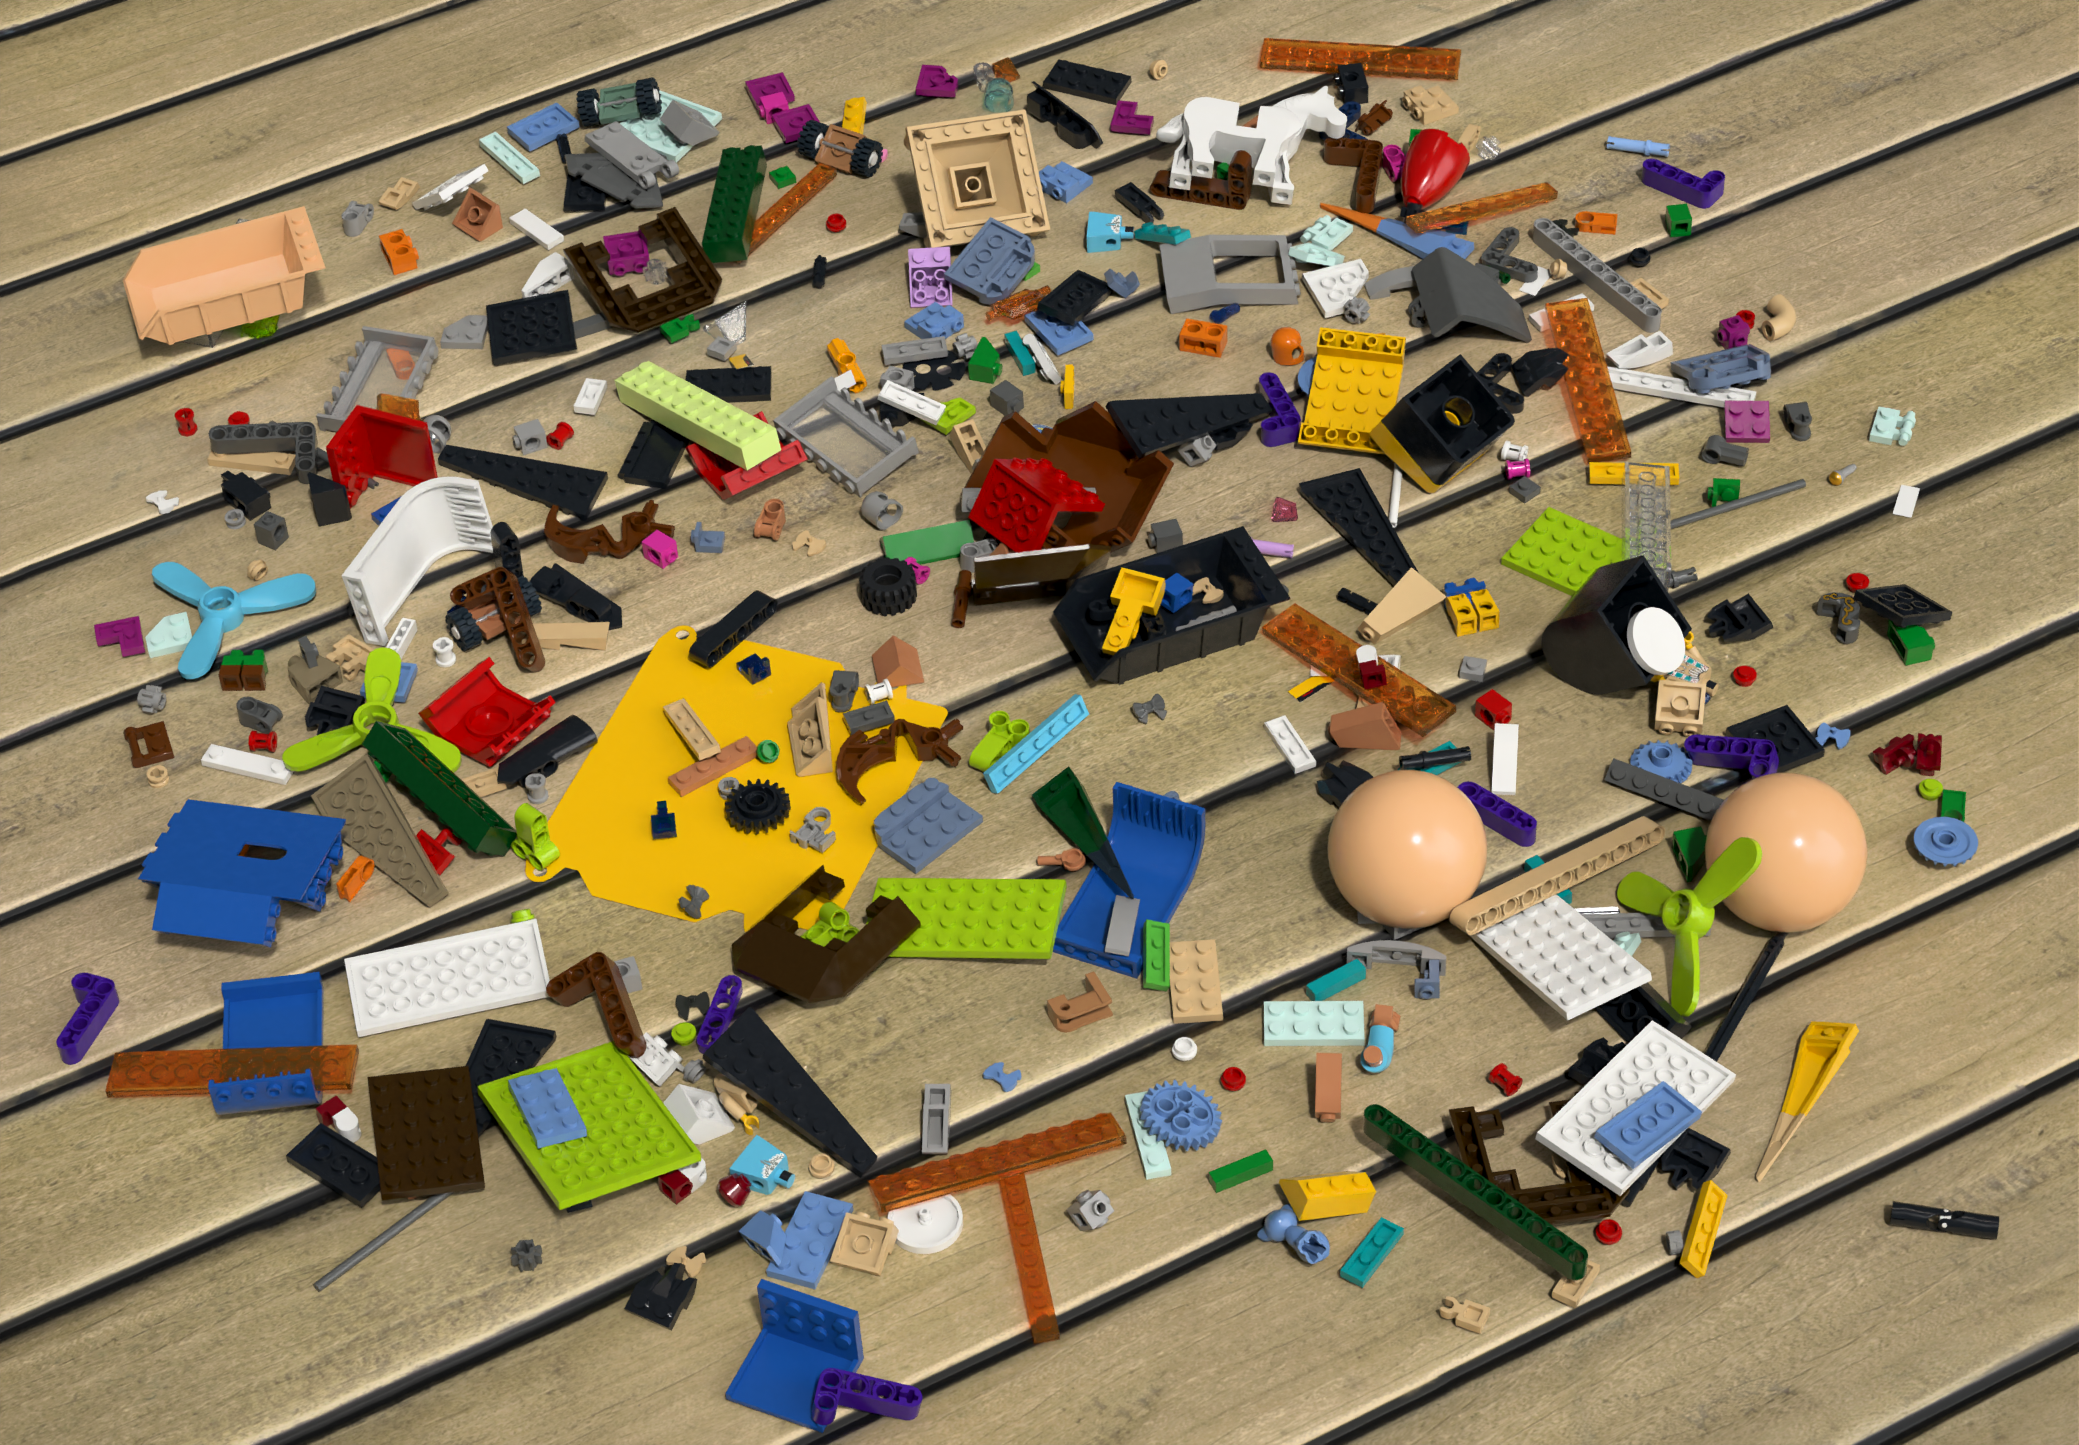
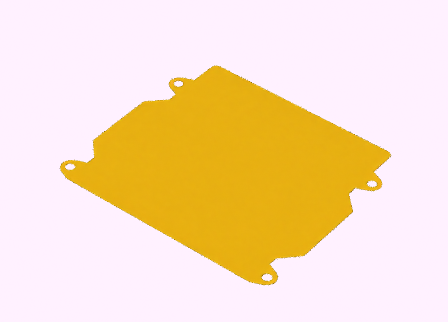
M686 625L672 628L658 639L599 736L598 743L593 746L547 822L550 841L556 845L560 856L546 867L547 873L540 877L533 874L535 868L529 859L526 858V876L533 882H544L551 879L564 868L577 870L589 892L594 897L694 923L732 910L744 914V931L746 932L808 875L824 864L825 872L844 879L845 887L831 900L817 896L792 918L798 922L799 928L809 930L821 920L819 910L823 904L833 902L841 908H845L878 846L875 837V818L906 794L923 761L917 760L906 737L903 735L899 736L897 739L896 761H884L874 765L859 778L857 788L866 799L861 805L845 791L838 781L837 758L841 746L851 736L844 722L843 713L870 706L871 704L867 700L865 689L858 687L851 709L846 712H836L833 710V696L830 694V686L833 672L835 670L845 671L841 663L743 640L717 664L708 668L689 657L690 647L697 640L696 631ZM685 630L688 631L689 636L686 639H678L676 633ZM822 682L825 684L833 772L799 777L796 775L787 722L793 718L791 708ZM907 685L898 686V688L892 690L893 698H883L874 703L887 701L895 720L905 719L907 722L927 728L936 727L940 729L948 714L947 709L944 707L908 699ZM684 698L718 742L720 750L747 736L756 746L764 740L775 742L779 746V756L772 763H764L756 757L681 797L669 784L668 777L698 762L699 759L667 718L663 707ZM891 724L870 729L863 733L869 739L878 735L880 730L888 729ZM726 777H733L739 781V784L747 786L748 780L752 784H756L757 779H760L761 784H764L768 779L770 786L777 782L779 788L784 787L785 793L789 794L791 806L789 817H784V824L777 823V829H773L771 826L768 827V833L760 829L759 833L756 834L755 830L752 829L747 834L745 827L738 831L737 824L731 826L730 819L726 817L725 803L727 800L720 797L718 788L720 780ZM816 807L827 808L831 814V825L824 831V834H829L832 831L836 834V840L823 853L809 845L808 848L803 849L799 846V842L795 844L790 840V830L796 833L805 824L804 817ZM817 816L814 820L822 822L826 820V817ZM688 885L704 888L709 894V899L701 905V917L699 919L693 918L685 911V908L680 907V897H684L689 901L692 899L686 889Z

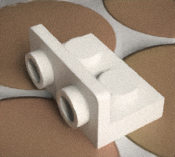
M647 1032L644 1034L647 1045L644 1054L639 1058L629 1057L658 1086H661L676 1068L682 1072L684 1066L680 1063L683 1060L682 1057L673 1049L669 1052L666 1049L668 1044L661 1037L656 1035L653 1038Z

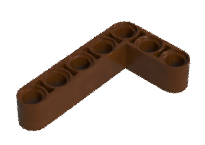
M1326 139L1324 141V161L1327 164L1360 167L1356 188V210L1360 213L1372 212L1375 207L1382 169L1383 144L1377 140Z
M1244 150L1234 153L1228 168V180L1192 176L1190 190L1170 188L1171 171L1159 170L1150 185V191L1157 197L1242 210L1246 207L1252 193L1251 155Z
M498 567L452 589L450 593L451 601L460 608L465 607L468 610L497 598L520 665L535 673L544 668L545 657L518 579L513 573L504 567ZM507 575L506 581L501 584L502 578ZM487 585L486 590L481 593L482 587ZM467 594L466 599L461 602L462 596ZM514 595L513 601L508 604V599ZM521 615L520 621L515 624V619ZM528 636L527 641L522 644V639ZM535 656L533 663L529 664L530 658Z
M595 952L549 981L546 993L564 1007L574 1004L596 990L615 1045L631 1058H639L644 1054L647 1045L619 968L608 956L602 952Z

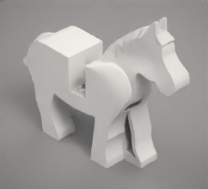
M1324 86L1316 93L1301 94L1287 98L1274 106H1260L1256 128L1237 126L1240 103L1211 97H1200L1190 101L1184 113L1173 117L1166 125L1159 128L1156 138L1167 143H1175L1181 138V144L1174 154L1170 188L1190 190L1192 176L1212 178L1214 161L1230 165L1234 153L1244 150L1251 155L1252 168H1255L1253 184L1267 186L1271 202L1291 205L1294 185L1289 179L1290 168L1288 161L1297 152L1305 130L1324 131L1329 137L1338 139L1345 135L1347 116L1335 107V97L1327 94L1328 86Z

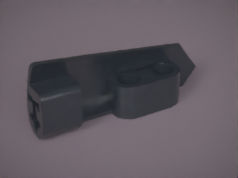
M1035 81L1032 82L1036 90L1027 95V109L1032 115L1043 122L1049 121L1058 127V137L1076 149H1083L1089 145L1097 149L1103 144L1099 133L1090 122Z
M557 563L552 568L543 566L531 578L530 582L532 587L536 589V594L565 606L567 611L573 616L587 622H610L609 630L622 628V608Z
M571 715L499 763L497 782L512 785L518 781L526 788L525 779L530 774L540 773L547 778L555 773L559 765L558 762L574 753L579 754L597 744L596 734L581 718Z

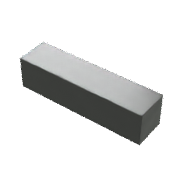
M602 313L573 322L576 339L612 328Z

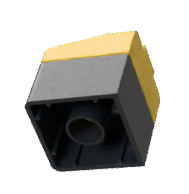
M1460 354L1405 395L1369 435L1381 450L1428 493H1435L1483 456L1514 425L1515 419Z

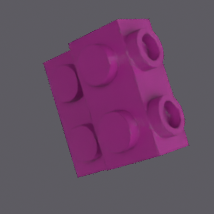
M638 231L603 236L604 246L610 254V260L607 261L610 275L622 276L626 272L636 271L642 273L646 269H651L647 244Z

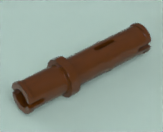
M961 570L959 572L958 583L954 588L956 596L952 626L955 628H963L965 626L968 599L972 594V573L968 570Z

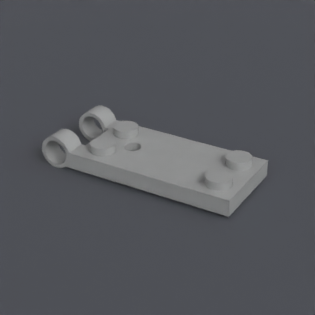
M617 121L585 135V142L635 180L643 189H648L656 184L653 174L658 171L662 172L668 179L679 174V167L674 160L667 161Z

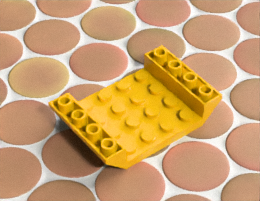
M1320 327L1316 346L1317 359L1305 421L1301 423L1298 444L1385 454L1370 437L1369 433L1397 404L1404 366L1406 337Z

